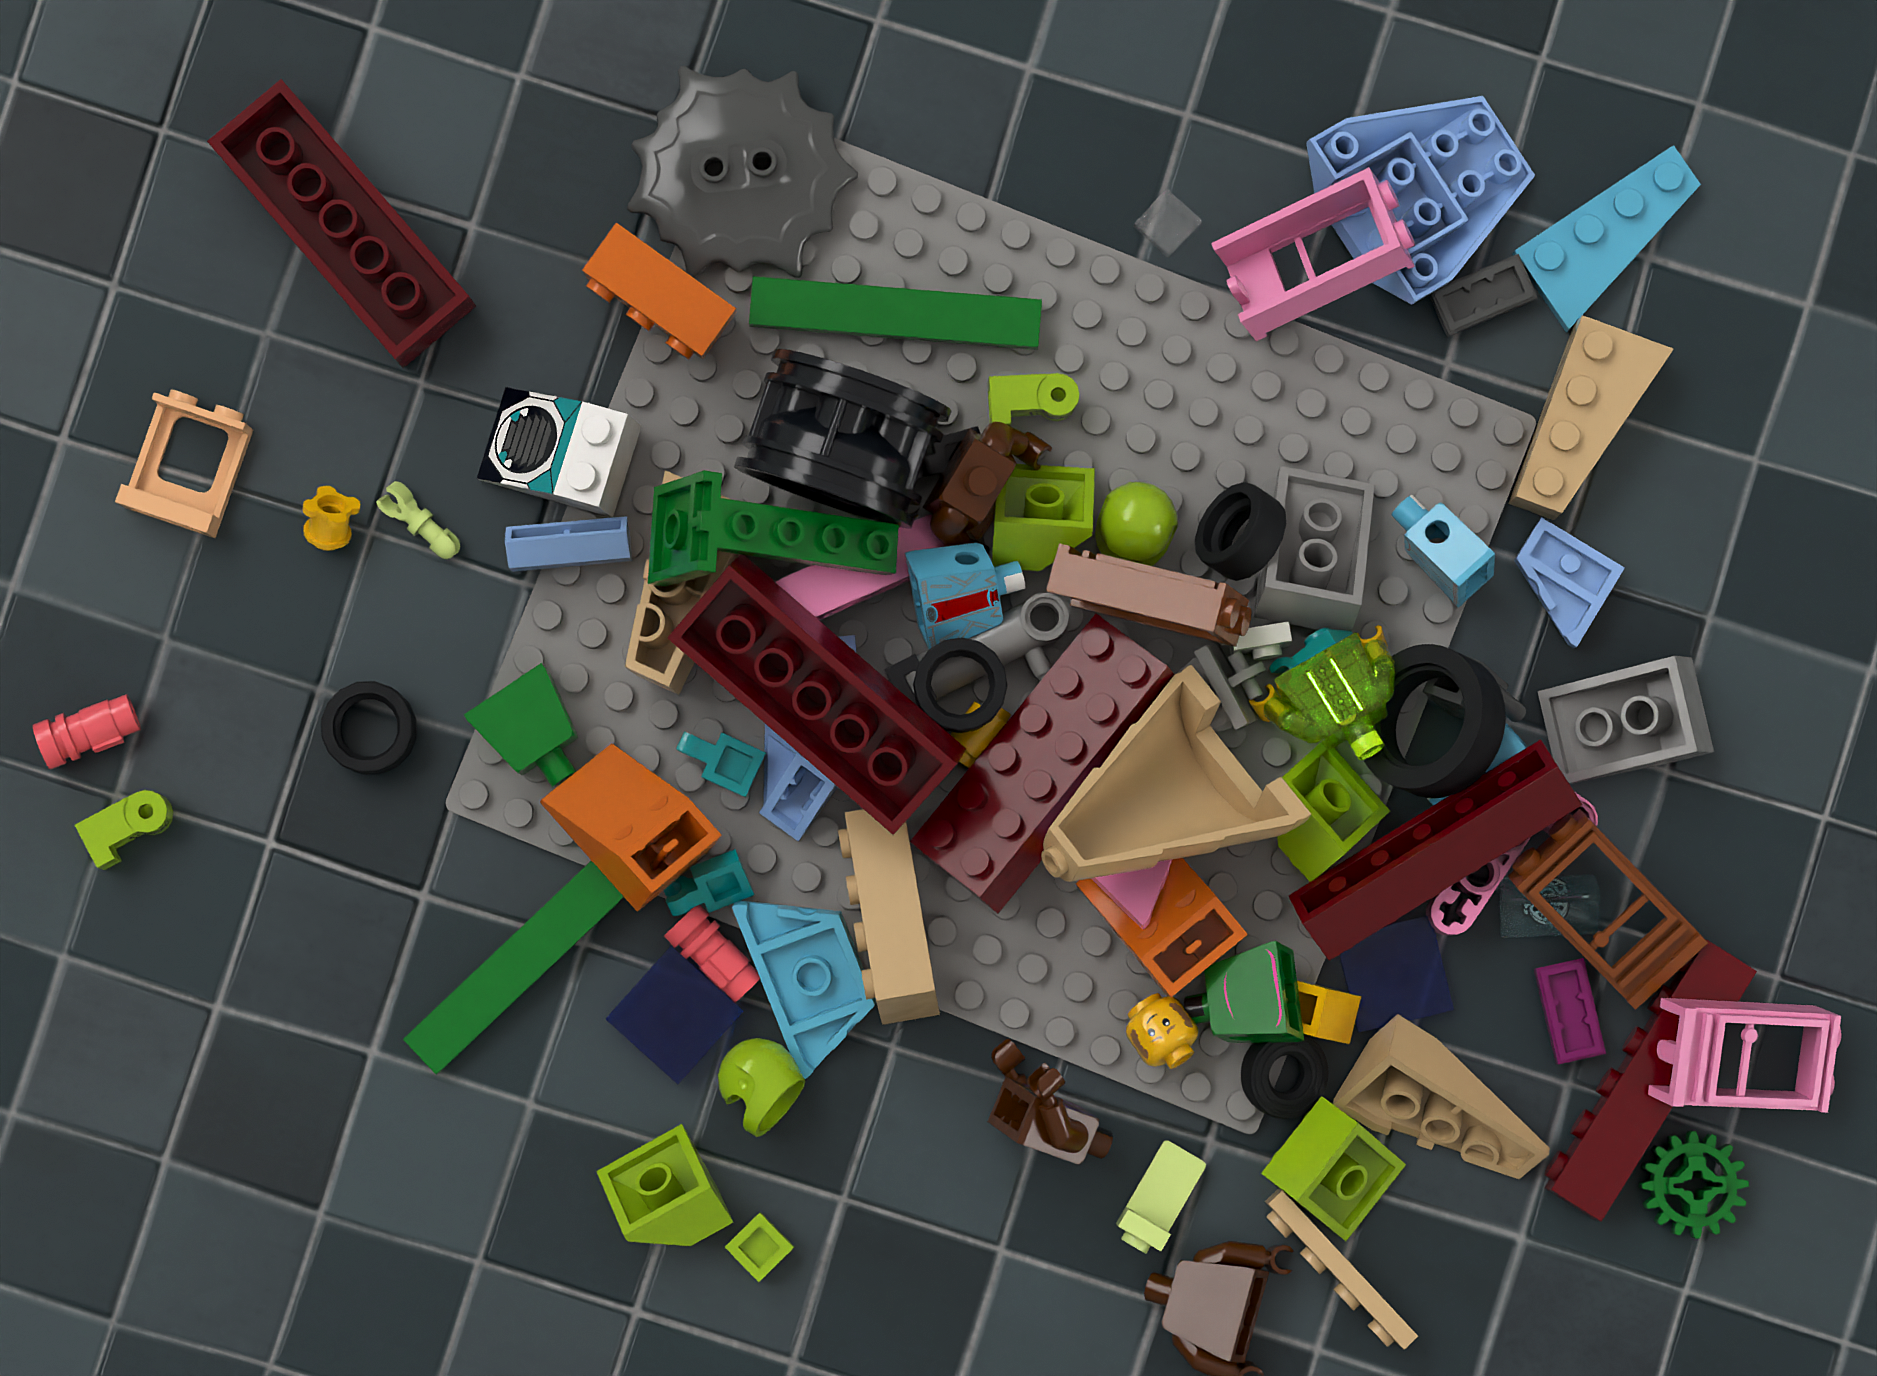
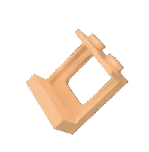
M172 389L168 397L154 392L152 400L157 403L156 410L128 486L121 484L115 502L126 509L216 538L254 430L246 423L241 422L244 414L233 409L216 405L214 412L196 407L198 399L191 395ZM182 417L222 429L228 434V442L212 487L204 493L162 480L159 477V467L176 421Z

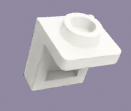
M1289 622L1248 628L1245 636H1239L1237 647L1230 646L1231 655L1238 651H1241L1243 655L1252 653L1253 660H1266L1282 656L1281 648L1289 647L1292 642Z

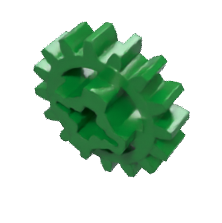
M1687 1131L1684 1143L1674 1134L1667 1136L1670 1148L1665 1150L1654 1145L1651 1150L1658 1158L1655 1164L1643 1162L1641 1165L1645 1171L1651 1173L1650 1180L1638 1183L1639 1188L1651 1191L1652 1195L1642 1203L1644 1208H1658L1660 1210L1654 1219V1222L1658 1225H1663L1672 1220L1671 1233L1680 1236L1685 1226H1688L1690 1236L1695 1239L1701 1237L1703 1226H1706L1711 1234H1719L1720 1226L1718 1221L1720 1219L1732 1224L1736 1221L1734 1214L1730 1211L1733 1205L1745 1207L1746 1201L1737 1196V1190L1748 1187L1749 1181L1739 1179L1736 1176V1172L1745 1166L1744 1162L1741 1160L1730 1161L1728 1159L1733 1151V1147L1730 1144H1724L1716 1149V1135L1707 1133L1702 1143H1699L1696 1131ZM1703 1153L1709 1155L1718 1163L1723 1175L1714 1174L1706 1166V1157H1703ZM1681 1155L1680 1165L1671 1175H1664L1669 1163ZM1693 1171L1696 1178L1707 1182H1714L1713 1185H1705L1703 1188L1696 1189L1695 1197H1693L1691 1191L1673 1186L1675 1183H1684V1181L1691 1180ZM1724 1193L1717 1207L1708 1213L1707 1204L1717 1194ZM1664 1194L1674 1195L1681 1202L1684 1216L1678 1214L1669 1206Z

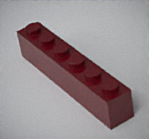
M1540 739L1483 774L1468 788L1446 797L1288 896L1303 926L1330 961L1385 926L1392 924L1422 903L1436 897L1440 892L1461 879L1478 871L1481 867L1508 850L1520 845L1547 826L1564 818L1567 814L1582 806V803Z
M1706 940L1708 944L1678 970L1679 972L1669 988L1663 984L1654 994L1647 1008L1653 1014L1643 1029L1636 1026L1632 1030L1622 1047V1051L1627 1053L1620 1067L1618 1070L1611 1067L1605 1073L1596 1089V1092L1601 1095L1600 1099L1591 1112L1587 1109L1582 1111L1571 1128L1570 1134L1575 1136V1139L1567 1152L1563 1153L1559 1150L1545 1170L1544 1175L1549 1180L1544 1188L1594 1220L1602 1222L1673 1106L1648 1095L1649 1085L1670 1086L1673 1065L1659 1059L1657 1045L1660 1040L1676 1042L1679 1015L1660 1008L1661 998L1738 1002L1757 972L1709 940Z

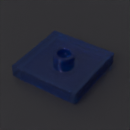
M1428 916L1387 925L1339 955L1348 993L1361 996L1355 1020L1358 1033L1384 1027L1397 1014L1410 1021L1454 1010L1435 929L1431 926Z
M670 946L607 1016L606 1020L671 1079L680 1084L740 1017L744 1010L734 1003L723 991L718 989L673 946Z

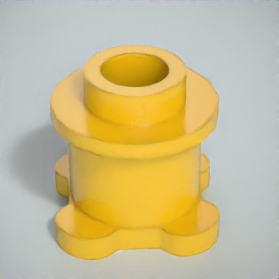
M331 486L318 487L316 495L312 499H307L303 502L302 511L306 516L310 517L303 527V534L306 540L318 549L325 551L335 550L347 545L352 536L351 528L348 525L351 515L359 513L360 501L355 497H346L338 493Z

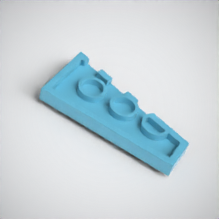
M1673 145L1516 249L1512 254L1513 256L1519 254L1530 281L1567 333L1701 184Z

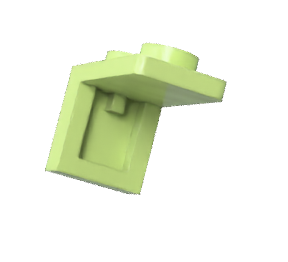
M1165 1140L1116 1222L1118 1227L1125 1230L1121 1239L1147 1254L1151 1246L1162 1251L1171 1235L1169 1230L1206 1168V1163L1172 1142Z

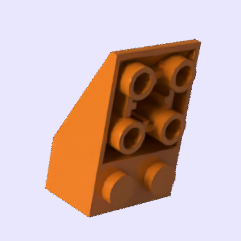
M612 743L540 801L544 808L637 912L689 870L691 866L707 855L722 836L687 796Z
M1183 858L1172 860L1167 879L1152 911L1150 923L1144 930L1091 878L1079 880L1075 883L1169 997H1173L1248 935L1218 897Z

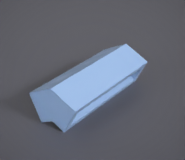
M627 516L506 527L505 547L508 567L512 572L633 561Z

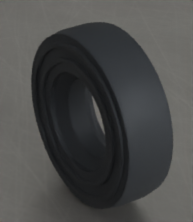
M1305 1034L1304 1041L1252 1043L1243 1058L1241 1066L1243 1091L1251 1104L1267 1115L1281 1119L1299 1117L1309 1112L1326 1090L1329 1074L1327 1059L1321 1047ZM1291 1055L1297 1060L1300 1067L1298 1082L1287 1092H1277L1271 1086L1269 1080L1271 1066L1278 1058Z

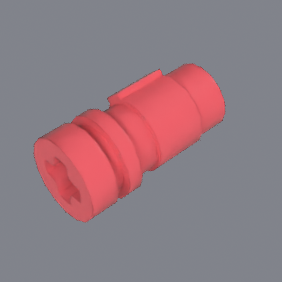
M127 694L110 701L107 699L67 717L64 713L56 715L54 722L46 719L32 726L40 752L50 770L66 764V758L70 757L72 761L80 759L81 753L93 749L95 753L124 743V736L141 730L137 714Z
M698 905L684 915L664 937L674 948L679 945L683 949L680 954L685 959L690 956L719 990L722 989L736 1003L760 980L759 974L749 963L750 960L730 939L727 940L717 930L720 925L716 920L711 923L707 919L710 914L701 905Z

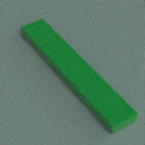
M753 276L749 327L1038 350L1042 299Z
M590 861L403 1040L437 1075L624 898L623 895L599 868Z

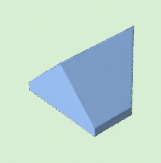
M765 724L764 752L766 754L764 757L763 807L759 813L792 838L799 841L838 787Z

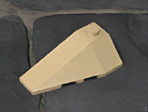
M1399 1014L1369 1039L1333 1101V1105L1373 1131L1389 1135L1392 1129L1418 1138L1416 1144L1418 1146L1432 1150L1434 1144L1461 1152V1157L1466 1162L1516 1179L1522 1178L1549 1155L1550 1148L1437 1038Z

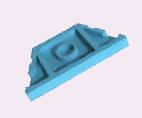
M738 901L732 905L733 912L788 1050L804 1079H806L823 1059L839 1045L850 1030L875 1006L876 998L866 1000L861 972L864 968L841 911Z

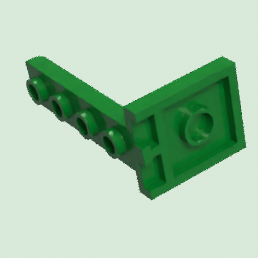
M703 470L654 487L648 584L666 587L715 573L717 551L879 575L896 573L899 529L897 524L721 498L722 473Z

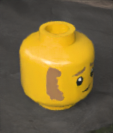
M1156 993L1139 1002L1127 1014L1130 1021L1126 1026V1036L1147 1065L1157 1067L1167 1064L1170 1069H1174L1186 1062L1194 1054L1191 1046L1198 1037L1199 1029L1177 998L1169 996L1162 998L1159 993Z

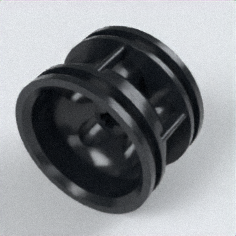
M775 349L771 361L778 366L777 372L766 373L764 378L766 386L749 435L744 436L742 442L750 451L747 457H737L734 468L761 482L825 506L869 520L897 524L899 527L911 529L915 518L907 513L909 505H920L922 499L919 494L914 492L919 478L918 475L929 443H941L944 434L936 427L938 422H948L952 412L951 409L920 392L863 370L798 351Z

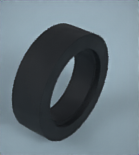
M1422 644L1401 650L1387 660L1388 666L1385 669H1377L1368 681L1373 694L1379 692L1375 698L1381 710L1385 709L1386 711L1383 712L1384 719H1381L1378 715L1371 719L1374 724L1373 726H1371L1369 721L1358 726L1365 727L1366 729L1356 734L1357 742L1372 733L1381 748L1378 753L1364 759V762L1380 780L1416 796L1443 798L1454 795L1475 783L1489 768L1498 753L1506 722L1503 694L1496 679L1486 667L1450 648L1435 644ZM1438 677H1450L1458 685L1464 699L1465 717L1461 732L1452 748L1440 759L1422 766H1411L1402 756L1396 739V725L1401 708L1412 691L1422 683ZM1367 685L1362 693L1360 702L1371 696ZM1373 698L1362 704L1367 714V708L1379 712ZM1360 705L1357 708L1356 722L1366 718ZM1370 711V716H1369V717L1373 716V715L1376 714V713H1374L1373 711Z

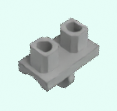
M1216 642L1194 652L1196 658L1192 659L1178 671L1180 673L1184 668L1192 665L1207 685H1212L1221 701L1210 724L1215 732L1232 727L1237 730L1259 720L1248 700L1255 699L1263 694L1255 679L1256 676L1266 671L1262 661L1249 667L1241 651L1234 653L1227 659L1220 644Z

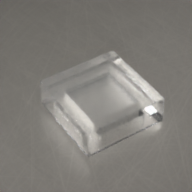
M1166 189L1134 223V227L1166 257L1170 258L1201 225L1202 220Z

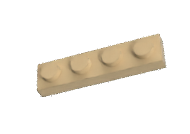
M1278 1188L1264 1201L1272 1209L1266 1218L1285 1238L1293 1232L1306 1246L1300 1252L1302 1257L1318 1274H1321L1326 1268L1340 1282L1333 1290L1353 1311L1361 1305L1370 1314L1373 1320L1367 1326L1387 1347L1395 1341L1398 1346L1405 1350L1418 1337L1283 1190Z

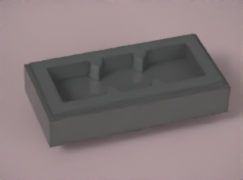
M1519 254L1454 280L1429 294L1447 337L1524 306L1538 298Z

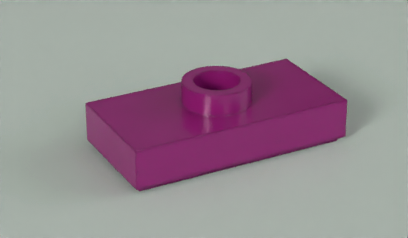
M1584 958L1535 968L1534 973L1556 1064L1559 1065L1606 1054Z

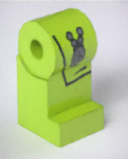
M1059 373L989 376L987 382L989 422H1002L1011 426V417L1042 415L1051 421L1064 420L1072 415L1078 404L1080 394L1078 385L1069 376Z
M142 790L75 824V827L96 867L106 870L122 861L116 851L117 848L143 834L156 835L165 831L172 822L173 809L166 797L154 791Z

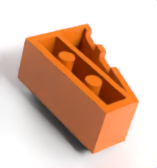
M615 223L582 269L589 280L586 285L588 289L608 303L614 297L630 309L625 315L647 331L656 326L670 336L665 343L688 360L694 353L704 359L737 313L734 306L618 223Z

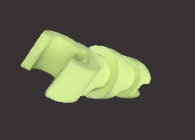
M394 481L386 487L387 492L396 497L398 504L394 503L389 495L382 496L376 503L383 513L409 524L407 530L414 536L419 533L431 544L429 548L439 557L449 559L459 552L460 540L448 528L443 530L431 519L433 514L425 508L421 511L411 491L404 484Z

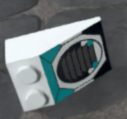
M505 387L477 479L613 517L642 426L630 415L583 401Z

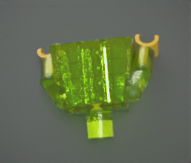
M1380 625L1374 626L1377 634L1370 639H1362L1359 633L1355 632L1276 677L1274 680L1278 693L1272 684H1267L1265 689L1269 696L1260 702L1249 699L1250 705L1262 721H1271L1280 730L1306 743L1321 742L1329 750L1347 740L1359 760L1373 756L1385 745L1373 725L1388 715L1385 704L1394 695L1395 662L1388 649L1382 627Z

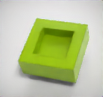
M762 1212L754 1217L725 1246L758 1282L795 1247Z

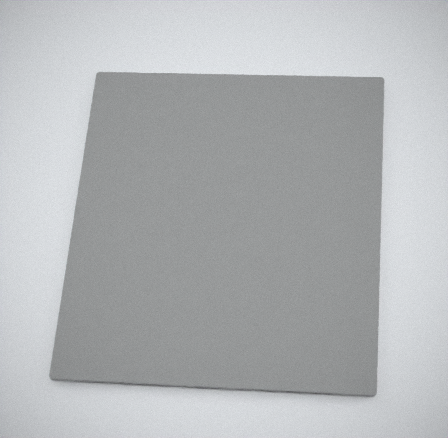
M834 138L837 152L858 172V178L847 184L836 196L832 206L833 229L830 232L812 235L804 244L802 275L800 278H795L786 271L765 263L752 264L740 272L733 270L723 262H712L705 267L695 279L734 306L737 313L704 359L695 353L689 360L665 343L670 337L656 326H653L650 331L641 327L608 409L630 415L642 426L613 516H627L633 561L541 569L489 697L540 663L545 665L554 680L579 737L562 749L576 771L611 743L687 796L721 833L722 836L707 855L696 864L736 849L754 892L753 896L741 901L841 911L858 952L853 923L862 922L863 920L860 904L850 905L846 876L855 875L852 857L845 859L842 857L838 830L847 828L845 812L861 810L863 808L838 787L799 841L795 840L759 813L763 807L764 759L745 798L701 778L707 764L676 749L684 731L713 745H716L722 732L764 752L765 723L696 663H694L679 695L636 676L625 667L637 604H640L644 585L643 574L646 560H649L654 487L662 485L665 470L682 478L703 470L722 473L721 495L732 500L869 520L781 490L734 468L737 457H747L750 451L742 442L744 436L749 435L766 386L764 382L767 372H777L778 366L771 361L775 349L798 351L848 365L901 384L939 401L952 411L948 422H938L936 428L944 435L975 426L979 427L980 434L982 435L983 430L990 424L987 387L989 376L1053 373L1069 376L1078 385L1080 393L1078 404L1072 415L1061 421H1051L1042 415L1011 417V427L1023 433L1031 432L1052 447L1051 452L1045 450L1037 460L1039 465L1095 468L1092 536L1074 549L1080 553L1083 550H1087L1095 555L1097 553L1101 554L1095 539L1096 522L1105 498L1112 490L1128 482L1142 481L1154 484L1164 490L1172 499L1178 516V528L1163 557L1152 566L1216 581L1217 583L1228 584L1249 599L1247 607H1250L1252 611L1249 628L1280 623L1254 617L1260 571L1250 578L1235 581L1224 577L1201 562L1195 551V536L1199 522L1214 499L1230 486L1242 482L1256 485L1274 497L1280 466L1375 484L1362 606L1351 631L1353 634L1359 633L1362 639H1370L1377 634L1374 626L1380 625L1388 645V652L1385 655L1386 660L1401 650L1416 645L1435 644L1448 648L1467 602L1466 600L1458 608L1405 550L1404 535L1407 531L1393 518L1392 512L1410 495H1413L1428 511L1441 502L1489 546L1535 430V418L1528 413L1294 320L1267 332V337L1255 341L1238 317V314L1243 312L1242 306L1231 295ZM768 157L755 158L753 166L763 171L771 166L772 161ZM720 162L710 164L707 167L706 173L710 176H718L723 171V165ZM675 245L669 261L686 272L682 253ZM753 276L1042 299L1038 350L749 327ZM930 443L926 455L933 454ZM1013 455L1017 464H1025ZM939 473L918 479L914 492L922 497L920 505H909L907 511L913 517L916 515L920 516L915 520L927 515H933L922 508L939 480ZM996 500L982 523L966 532L969 538L989 546L990 552L988 556L991 562ZM568 505L561 522L612 517ZM1249 519L1238 530L1232 544L1243 533ZM1434 538L1430 540V542L1442 543L1444 542V540L1440 538ZM745 555L775 582L811 566L810 564ZM1053 563L1041 571L1022 570L1025 589L1000 596L1002 613L1025 602L1035 594L1048 593L1046 588ZM910 581L820 620L837 636L855 635L857 654L887 680L884 669L914 654L918 655L928 650L918 628ZM1057 594L1054 595L1061 598L1067 606L1069 620L1063 636L1055 643L1042 647L1051 666L1055 664L1095 615V612L1070 606L1071 598ZM1042 606L1036 608L1030 615L1031 624L1039 631H1050L1058 623L1057 614L1049 607ZM1097 613L1166 664L1174 674L1179 673L1178 671L1196 658L1194 653L1196 650L1208 644L1210 646L1216 643ZM1289 624L1292 642L1289 647L1281 648L1282 656L1280 657H1292L1305 647V639L1317 631V629ZM1220 644L1228 659L1231 656L1230 646ZM1356 650L1354 655L1357 661H1360L1362 658L1359 651ZM1250 653L1243 655L1249 667L1262 661L1266 668L1265 672L1255 677L1263 694L1256 697L1254 701L1260 702L1265 700L1269 696L1265 686L1272 684L1283 700L1285 710L1293 716V720L1290 724L1285 725L1278 719L1266 722L1259 718V720L1237 730L1232 727L1215 733L1263 791L1267 784L1284 776L1324 740L1326 735L1321 728L1311 732L1318 725L1309 714L1299 718V716L1307 711L1298 700L1288 705L1286 704L1296 698L1293 694H1284L1281 690L1291 681L1292 672L1289 668L1282 674L1271 673L1269 670L1273 661L1280 657L1253 660V654ZM1350 655L1339 665L1344 670L1355 664L1352 655ZM1025 656L1004 666L1008 686L1004 704L1001 708L1010 713L1011 716L1040 682L1039 679L1035 678ZM1365 660L1359 663L1365 678L1373 675L1378 669L1374 661ZM1357 665L1344 672L1351 686L1363 680ZM1336 666L1326 675L1330 678L1339 673L1340 670ZM1342 674L1330 680L1332 685L1336 687L1335 690L1338 694L1349 688ZM988 675L937 699V704L947 712L958 715L965 714L973 701L982 706L987 699L990 688ZM1317 675L1322 681L1326 680L1325 676ZM1316 677L1310 681L1312 687L1321 683ZM1427 681L1412 691L1404 702L1398 716L1396 739L1404 759L1429 698L1422 692ZM1326 682V683H1325V689H1326V691H1327L1332 697L1336 696V694L1334 693V691H1329L1328 687H1329L1330 685H1329L1328 682ZM1365 682L1353 688L1359 700L1366 687ZM1209 684L1208 686H1209V687L1211 688V690L1215 693V691H1214L1212 685ZM1307 685V687L1302 692L1296 695L1299 696L1311 688L1309 687V685ZM1322 685L1314 689L1323 702L1330 699L1323 692ZM1351 690L1340 695L1347 709L1358 704ZM1313 691L1299 698L1309 711L1321 704ZM1335 698V707L1339 711L1344 712V707L1338 706L1339 699ZM1332 701L1325 704L1333 717L1340 714L1334 709ZM1323 706L1311 712L1320 725L1331 719ZM1358 706L1349 711L1354 717L1355 722ZM1343 714L1346 723L1354 727L1353 722H1348L1347 720L1348 714ZM1341 716L1335 719L1341 730L1344 727L1343 732L1350 728V726L1343 722ZM1333 721L1323 726L1324 730L1331 734L1340 732ZM475 729L446 798L445 804L447 809L455 814L586 866L591 861L540 803L541 799L556 787H551L539 767L536 766L524 775L518 774ZM1356 735L1344 741L1343 736L1334 740L1337 744L1336 747L1331 742L1330 744L1386 805L1393 786L1380 780L1367 767L1353 744L1357 742ZM958 762L906 820L910 840L969 768ZM1379 822L1322 874L1369 846ZM1277 837L1218 848L1212 853L1183 858L1248 934L1214 963L1262 944L1278 941L1291 948L1294 952L1297 981L1316 984L1326 956L1303 926L1288 896L1309 883V881L1278 847ZM910 842L939 1010L1245 1134H1253L1257 1131L1264 1113L1255 1108L1247 1099L1241 1084L1243 1058L1252 1043L1226 1042L1214 1036L1211 1031L1210 1022L1196 1024L1199 1029L1198 1037L1191 1046L1194 1054L1180 1066L1174 1069H1170L1167 1064L1153 1067L1147 1065L1126 1036V1026L1130 1021L1127 1014L1135 1005L1153 994L1159 993L1162 998L1167 997V995L1076 886L1075 883L1078 881L1067 882L1060 877L1052 876L1044 866L1043 861H1041L999 914H997L929 860ZM691 869L681 876L693 878ZM664 891L658 894V896L666 899ZM705 903L700 904L708 912ZM733 904L709 913L710 917L740 929L732 909ZM868 951L858 952L864 970L871 969ZM1205 970L1173 996L1183 1006L1186 996L1207 992ZM1287 1055L1278 1058L1271 1066L1269 1080L1273 1088L1276 1085Z

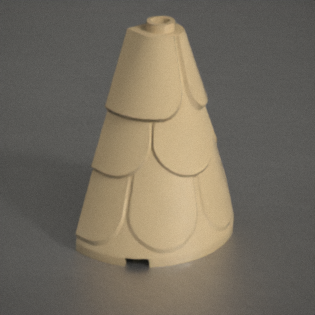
M1190 665L1171 678L1139 721L1129 727L1102 766L1092 769L1049 827L1043 842L1044 851H1042L1041 857L1044 866L1052 876L1072 882L1150 869L1160 861L1212 853L1218 848L1277 837L1305 823L1311 816V813L1282 777L1267 784L1263 791L1259 788L1211 728L1210 724L1221 701L1195 668Z

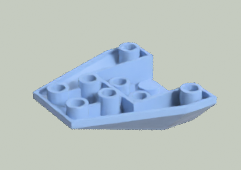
M1484 96L1346 118L1306 142L1314 193L1370 167L1380 183L1385 180L1389 181L1399 202V207L1392 209L1397 221L1401 219L1405 221L1415 242V246L1408 249L1415 267L1411 269L1404 267L1372 283L1411 305L1453 280L1535 176ZM1369 207L1332 224L1353 259L1384 245Z

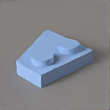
M1542 517L1538 520L1514 559L1565 642L1573 649L1580 643L1625 568Z

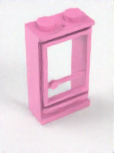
M1370 167L1211 243L1215 253L1227 266L1231 277L1226 280L1232 295L1242 306L1243 312L1238 314L1240 322L1255 341L1267 337V332L1404 267H1407V269L1415 267L1408 251L1409 248L1415 246V242L1403 219L1397 221L1392 209L1399 207V202L1388 180L1380 183ZM1369 207L1384 245L1316 277L1302 238ZM1295 242L1309 280L1286 291L1272 253Z
M1661 998L1660 1008L1679 1015L1676 1042L1660 1040L1657 1045L1659 1059L1673 1065L1670 1086L1649 1085L1648 1095L1677 1107L1692 1105L1815 1110L1828 1113L1830 1096L1835 1086L1833 1072L1836 1051L1841 1042L1840 1015L1813 1005ZM1726 1023L1745 1024V1028L1741 1032L1743 1045L1737 1089L1717 1088ZM1755 1024L1804 1026L1795 1091L1746 1089L1751 1047L1758 1037L1757 1031L1754 1029Z

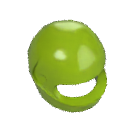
M1142 481L1128 482L1112 490L1106 496L1096 522L1095 539L1100 553L1149 566L1156 564L1167 551L1178 528V516L1172 499L1164 490L1154 484Z
M760 1038L747 1039L735 1045L725 1055L718 1073V1085L722 1098L726 1104H732L740 1098L744 1100L746 1110L743 1118V1127L755 1137L764 1135L778 1123L796 1101L805 1085V1079L792 1055L784 1046L774 1041Z

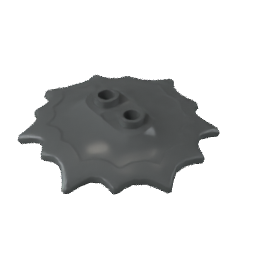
M680 66L678 69L680 91L676 100L658 111L656 114L658 123L654 133L634 140L631 144L632 149L641 160L642 170L639 185L627 204V210L630 213L646 214L656 220L660 241L674 244L679 248L684 258L686 273L693 278L712 262H723L737 272L743 271L756 263L771 264L786 271L795 278H800L802 275L804 244L812 235L830 232L833 229L832 206L836 196L847 184L858 178V172L837 152L833 137L834 115L815 110L806 104L801 98L799 74L796 71H791L778 79L767 82L754 77L747 69H740L728 76L711 77L693 71L686 66ZM768 157L772 161L771 166L763 171L756 169L753 166L755 158ZM720 162L723 165V171L718 176H710L705 172V168L710 164Z

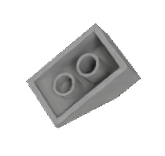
M1280 466L1274 498L1285 509L1287 524L1283 540L1275 555L1260 570L1254 611L1255 618L1280 623L1289 622L1291 625L1317 630L1322 628L1352 630L1362 606L1375 484Z
M1671 656L1537 691L1552 757L1569 784L1659 766L1714 752L1691 657Z

